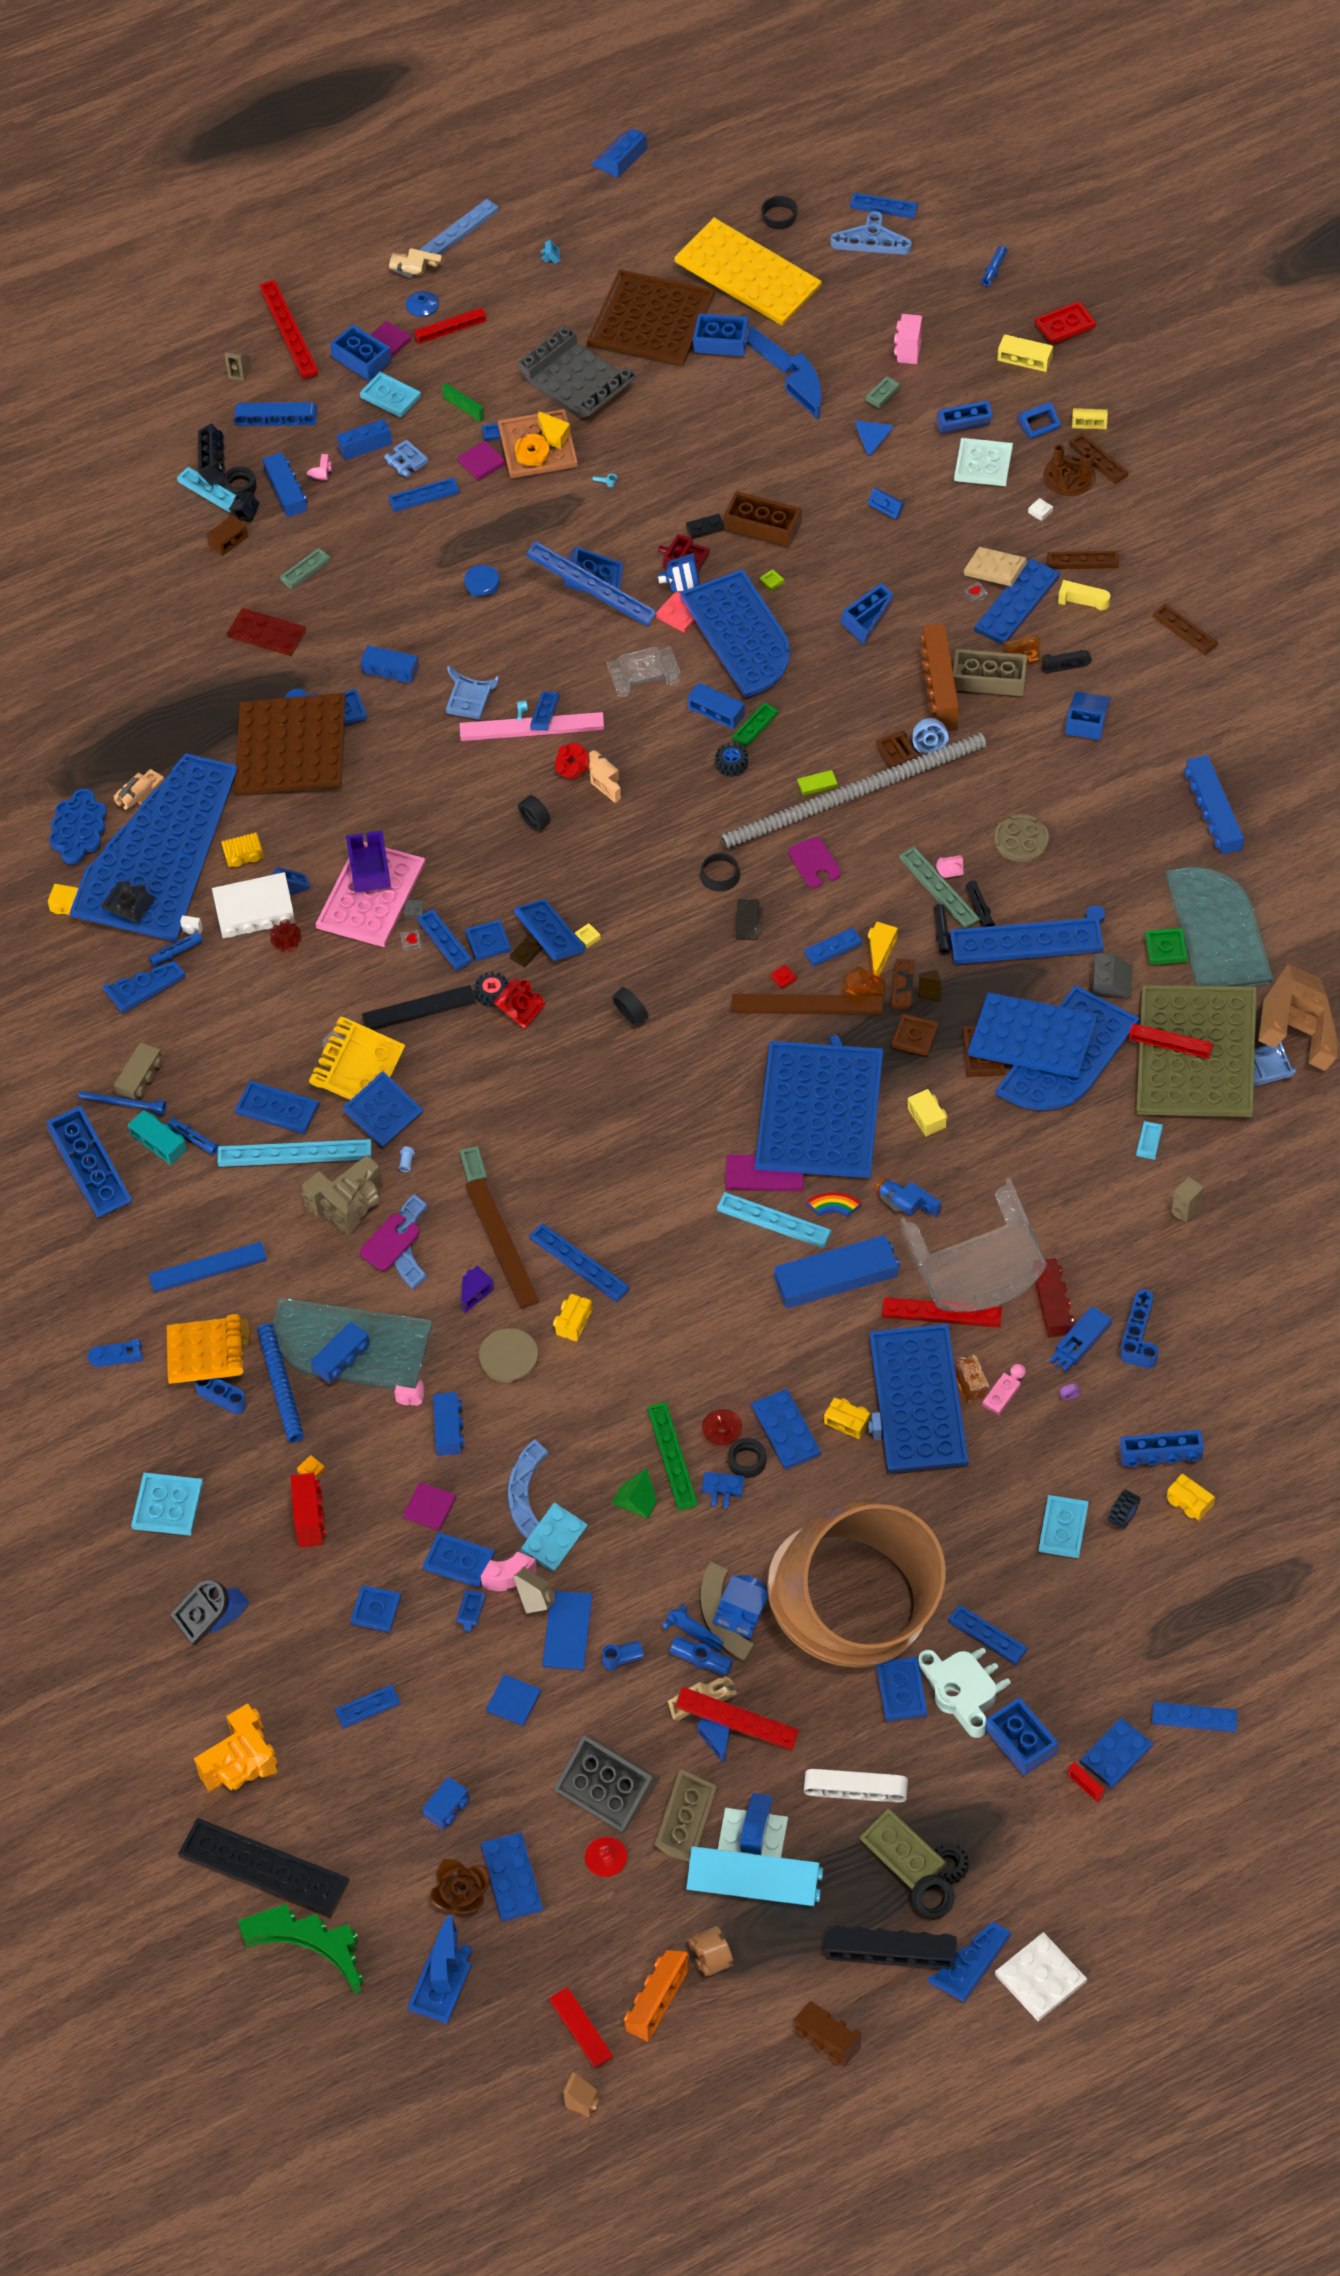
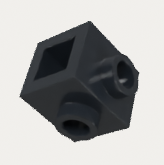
M250 492L237 493L229 510L239 520L252 519L260 503Z

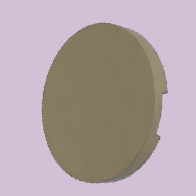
M1019 814L1010 816L1009 819L999 823L994 832V845L997 851L1011 861H1033L1042 856L1048 848V829L1037 818L1030 815Z
M513 1328L501 1329L493 1332L483 1341L479 1350V1361L485 1374L491 1379L502 1383H513L515 1380L525 1376L528 1377L534 1371L538 1363V1348L534 1339L526 1332Z

